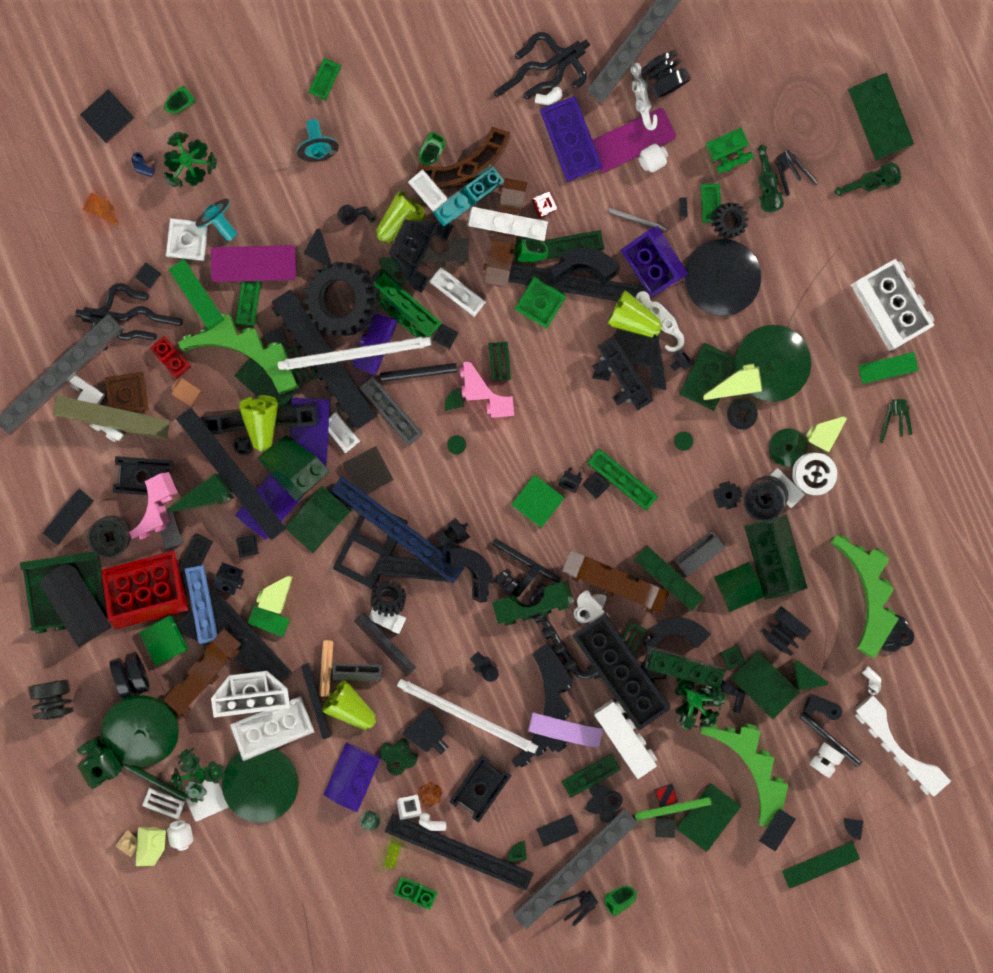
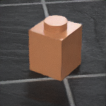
M183 378L180 381L177 380L171 388L174 390L172 395L190 407L195 405L203 393L202 390Z

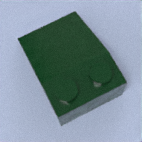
M287 435L258 457L295 501L299 500L330 472L315 455Z
M322 485L287 524L286 530L310 552L314 553L352 511Z
M758 651L730 677L771 719H774L800 693Z

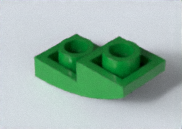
M400 876L393 892L394 895L431 910L438 893L403 876Z

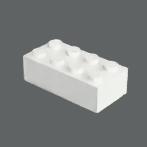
M611 699L593 713L630 769L639 779L657 767L655 763L657 758L651 749L646 750L644 747L646 742L641 734H635L633 730L636 727L629 717L625 719L623 716L625 711L618 701L614 703Z

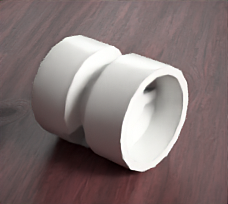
M824 742L818 750L819 755H815L809 765L830 778L836 770L834 766L839 765L845 756ZM823 758L830 761L828 766L822 763Z

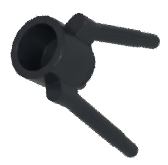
M790 150L776 157L778 160L776 166L779 169L787 196L790 195L783 167L785 170L790 168L796 178L801 181V177L794 167L796 164L815 185H818V182L799 162L795 154H791Z
M583 890L578 894L556 901L551 907L581 897L578 900L581 905L563 919L567 921L584 909L585 911L572 924L576 926L591 910L596 908L595 905L598 904V901L590 890L588 892Z

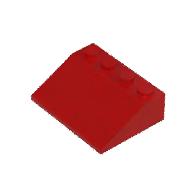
M175 551L101 570L108 621L115 630L189 610Z

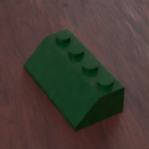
M887 72L848 89L875 161L914 145Z

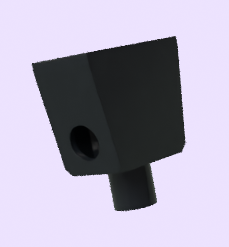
M429 707L402 733L425 752L434 747L441 755L449 747L442 740L447 732Z

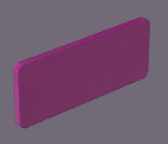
M663 108L649 113L651 123H653V115H657V126L654 130L647 129L642 117L593 139L603 166L602 169H599L601 173H605L639 157L641 151L652 144L662 146L676 138V134Z
M293 245L213 247L211 249V279L214 282L294 280L296 278V255Z

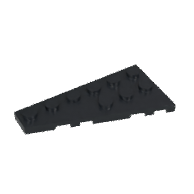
M214 588L210 592L217 634L225 629L241 643L237 649L240 652L233 661L253 672L268 671L282 683L293 672ZM191 609L176 623V626L180 632L198 641L193 610ZM211 642L203 644L208 647Z

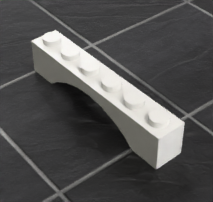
M869 695L854 709L857 713L855 717L862 724L866 722L870 727L868 731L875 739L879 737L883 741L881 746L888 753L892 751L896 757L893 759L901 767L904 765L909 770L907 774L913 781L917 779L922 784L920 789L926 795L930 793L934 797L951 782L939 767L911 758L898 746L889 730L886 709L873 695Z

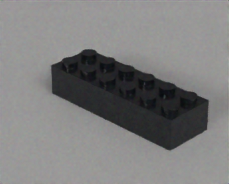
M606 612L573 634L572 637L638 730H641L671 709V705Z

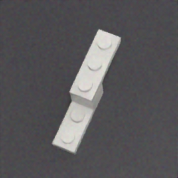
M74 376L70 380L72 388L77 391L83 390L77 400L100 405L106 394L78 376ZM95 424L89 425L98 432L100 429L106 432L105 436L113 442L116 440L122 441L125 437V434L117 429Z

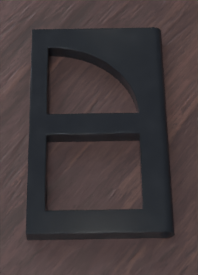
M393 514V515L396 516L398 519H400L402 522H404L406 525L408 524V521H407L406 519H403V518H401V517H399V516ZM360 515L332 569L373 589L381 574H377L379 559L369 578L342 565L353 541L380 555L391 556L397 542L387 535L385 547H382L357 534L365 520Z

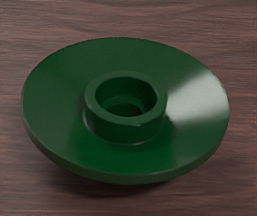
M782 429L772 436L769 442V453L777 464L791 467L794 466L798 458L807 453V442L804 436L797 430ZM787 444L792 445L791 451L785 449Z

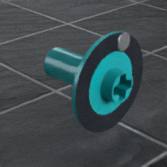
M317 119L308 120L306 127L309 139L301 143L297 148L298 157L308 162H318L331 158L339 149L338 142L330 137H322L320 124Z
M225 198L209 205L197 219L196 227L202 228L213 223L226 241L235 238L238 233L223 216V213L230 205V200Z

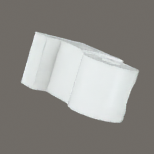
M373 607L368 616L371 621L398 634L407 618L395 613L393 617H390V614L385 617L384 613L379 615L378 610L375 612Z

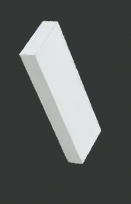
M442 267L439 268L429 281L473 317L478 314L486 301Z

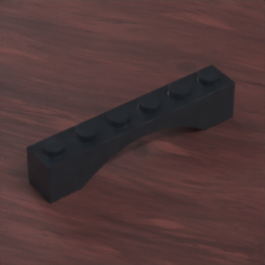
M319 403L278 405L275 426L303 427L318 425L321 421ZM239 409L205 412L201 416V420L213 435L246 429Z

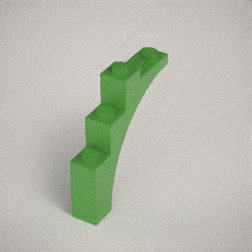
M222 314L225 320L213 329H202L200 334L195 336L193 334L186 335L182 338V341L178 342L180 349L184 352L196 348L219 347L243 353L264 368L280 395L299 389L293 370H279L278 368L279 361L288 359L284 346L281 343L274 342L267 345V349H264L258 331L256 329L252 330V328L242 330L239 335L233 317L230 314Z
M841 534L840 536L835 535L830 544L840 550L852 563L860 577L865 593L866 621L856 649L870 658H875L899 619L891 609H883L894 588L890 586L891 583L886 579H878L889 558L886 557L887 554L881 549H871L867 554L865 553L866 549L860 545L854 546L850 544V540Z
M745 723V726L740 725L739 733L732 727L725 726V729L717 728V724L711 727H700L701 734L716 738L728 745L748 765L759 793L760 810L758 824L767 827L778 809L783 810L788 783L784 782V778L773 776V779H770L774 757L770 755L771 752L759 750V753L756 752L760 736V730L756 729L757 725Z

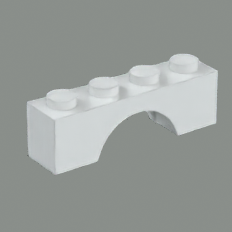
M471 207L467 226L544 241L548 222Z

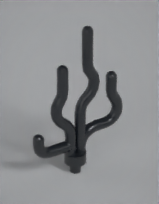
M535 33L529 38L526 46L515 53V58L521 59L533 50L538 40H545L557 55L544 63L531 61L523 64L515 77L494 91V96L499 97L518 84L528 70H547L557 63L559 64L556 69L555 78L551 81L535 85L526 91L523 97L530 99L541 90L556 87L561 82L564 69L569 64H572L579 74V79L572 83V87L578 89L587 79V73L578 58L586 53L585 49L590 46L587 39L581 43L577 40L569 47L562 48L557 45L548 33Z
M116 283L109 288L105 304L101 308L84 307L83 310L76 309L75 317L82 318V322L92 323V328L108 314L118 321H127L137 314H144L150 320L177 326L183 324L181 318L159 315L144 306L132 308L127 313L109 311L117 291H124L128 296L135 299H149L148 293L135 291L124 283ZM133 330L127 333L122 332L116 338L121 340H131L134 338L156 340L157 334Z

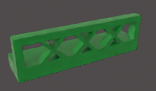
M385 273L374 283L375 288L380 290V293H377V299L381 300L378 305L416 338L431 337L441 326L442 322Z

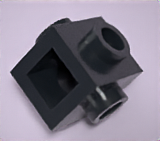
M730 481L720 483V488L712 490L717 508L725 506L727 510L735 508L737 503L741 502L740 497H743L740 486L736 487V484H731ZM727 492L731 493V497L729 499H727L725 496Z
M222 562L216 574L213 588L235 595L237 589L241 590L245 579L242 578L244 570Z

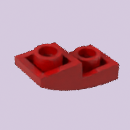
M165 336L150 348L176 379L191 368V365Z

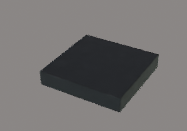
M109 89L80 114L106 144L134 119L131 113Z

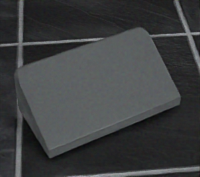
M168 510L167 513L171 522L165 525L166 529L160 531L165 549L184 544L175 513Z

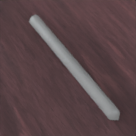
M612 208L607 209L609 213L653 228L658 226L662 231L668 230L665 226Z

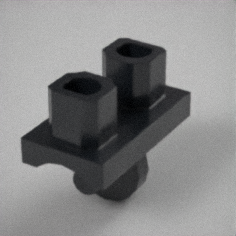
M477 652L470 658L475 665L473 670L487 682H494L498 679L499 670L496 668L497 664L488 656L484 657L480 652Z

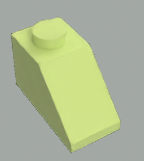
M840 417L817 424L815 427L811 426L806 435L808 437L807 442L825 452H829L847 418Z
M287 576L264 588L263 592L259 591L256 600L259 603L258 607L281 614L293 576Z
M138 827L135 866H155L165 849L166 830L157 827Z

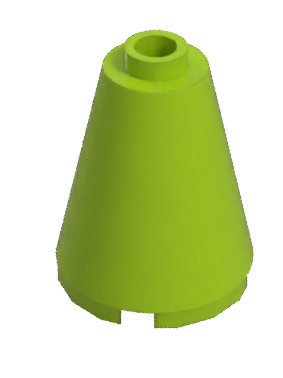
M402 190L396 194L376 229L378 233L376 237L382 243H391L395 240L404 219L424 221L428 217L427 214H424L426 211L412 197L407 199L405 197L406 193Z
M627 291L622 293L607 322V325L649 337H653L654 334L658 336L663 327L660 324L661 320Z
M260 395L258 399L252 400V397H248L239 403V410L252 446L258 451L268 450L273 442L278 404L276 399L271 396Z
M341 681L336 686L337 690L334 693L331 692L325 700L322 711L360 729H371L376 723V715L347 681Z

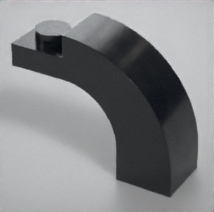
M575 248L561 254L559 263L551 269L549 279L555 285L568 274L583 270L593 274L602 285H605L618 275L620 266L602 251L593 248Z
M443 546L444 565L450 568L466 567L472 577V599L480 603L487 602V596L489 595L487 583L494 582L493 572L487 560L478 552L463 546Z
M683 617L666 618L650 628L655 635L652 636L650 634L643 641L645 645L642 648L647 652L648 646L656 647L665 637L674 634L686 637L698 648L711 634L703 626L691 619Z

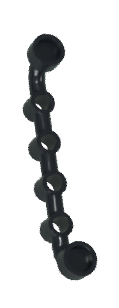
M543 582L536 586L537 590L530 599L531 605H537L538 599L541 596L543 598L546 587ZM540 613L533 615V619L537 624L539 622L542 623L544 629L541 631L547 640L551 638L555 645L552 646L555 654L557 656L562 655L565 659L562 664L567 672L572 670L576 677L583 680L592 677L596 680L601 677L592 664L587 667L589 671L582 672L558 636L555 628L547 619V616H541Z

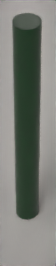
M119 761L122 768L184 801L187 799L188 796L183 791L178 790V788L137 766L127 765Z

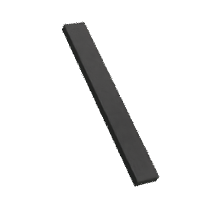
M515 263L511 264L508 280L510 283L528 286L535 276L560 292L618 302L624 291L629 292L635 298L640 291L647 292L643 286L609 281L602 285L597 278L571 273L554 285L549 279L551 270Z
M190 407L176 418L178 423L269 539L272 541L287 528L193 408Z
M394 814L391 815L385 833L525 891L533 876L532 871L438 832L430 831L409 820H400V817Z

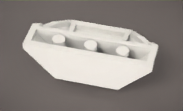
M268 671L229 675L211 698L214 717L290 708L288 688Z

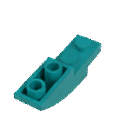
M492 167L449 198L433 214L444 227L496 190L500 184L504 183V180L496 169Z

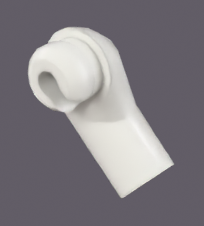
M554 87L547 95L536 94L535 103L548 106L555 104L562 97L561 88Z
M867 666L862 674L869 679V693L877 695L881 691V677Z
M422 813L419 816L420 820L418 821L420 825L430 831L446 830L445 821L429 820L430 815L428 813Z

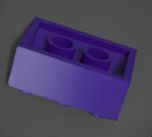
M658 226L646 231L620 250L651 298L688 275L687 270Z
M380 314L375 315L371 318L374 322L371 325L367 324V327H370L367 335L363 334L359 344L362 347L390 343L398 324L396 320ZM385 354L354 358L352 362L355 363V368L376 376Z
M272 474L257 489L258 493L281 522L302 499L301 497L295 501ZM242 506L235 516L266 540L268 536L247 509Z
M346 742L324 796L358 813L381 757Z

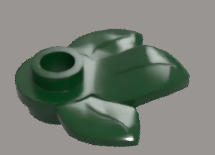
M391 257L379 258V264L382 269L378 270L372 278H375L377 281L385 273L400 287L401 284L408 281L405 276L403 278L397 277V272L400 269Z
M405 738L398 740L393 747L387 743H383L381 746V758L387 763V771L391 775H401L405 769L412 768L417 762L418 754L409 753V743ZM393 763H399L400 767L398 769H394L392 766Z

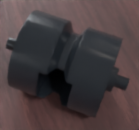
M455 517L447 524V528L442 527L434 533L439 540V544L436 545L437 548L457 545L468 540L470 536L466 531V527L469 526L467 522L464 525L463 523L460 524Z

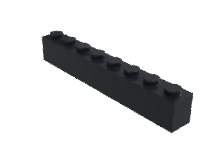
M291 289L272 301L274 306L271 309L277 317L281 315L285 321L282 323L283 327L288 333H293L295 336L293 341L298 349L302 347L306 354L303 356L333 352L316 325L311 323L312 319L306 314V310ZM340 361L314 365L317 369L314 373L320 381L324 379L327 384L325 389L331 397L333 395L336 397L338 402L335 404L341 412H346L349 417L346 420L352 429L356 427L359 430L377 418Z

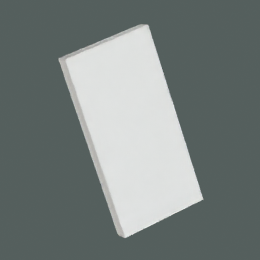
M302 696L290 700V708L262 711L230 724L243 761L315 732Z

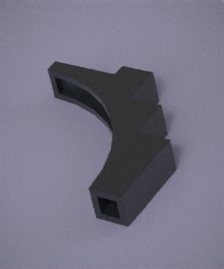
M546 643L532 653L544 681L545 703L543 715L566 720L570 717L568 713L571 710L559 692L562 690L564 693L572 688L571 683L574 680L566 671L550 645ZM535 733L531 740L533 744L538 746L535 754L523 750L512 759V762L516 768L518 766L523 768L531 762V757L534 755L539 757L545 753L547 746L552 752L556 750L558 753L567 747L565 744L567 741Z

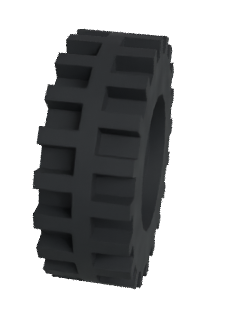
M332 262V264L323 265L321 270L317 269L314 272L315 277L309 278L307 281L310 283V287L304 290V293H308V299H303V301L309 307L305 312L307 315L312 316L311 323L317 324L320 331H326L329 335L357 334L356 332L366 330L365 326L367 324L371 325L374 322L371 319L373 315H378L379 311L375 310L376 304L381 302V300L377 299L376 295L380 293V290L374 286V283L377 281L375 278H370L368 270H363L362 266L347 262ZM338 281H344L351 285L356 297L353 310L343 317L333 315L328 310L325 300L329 287Z

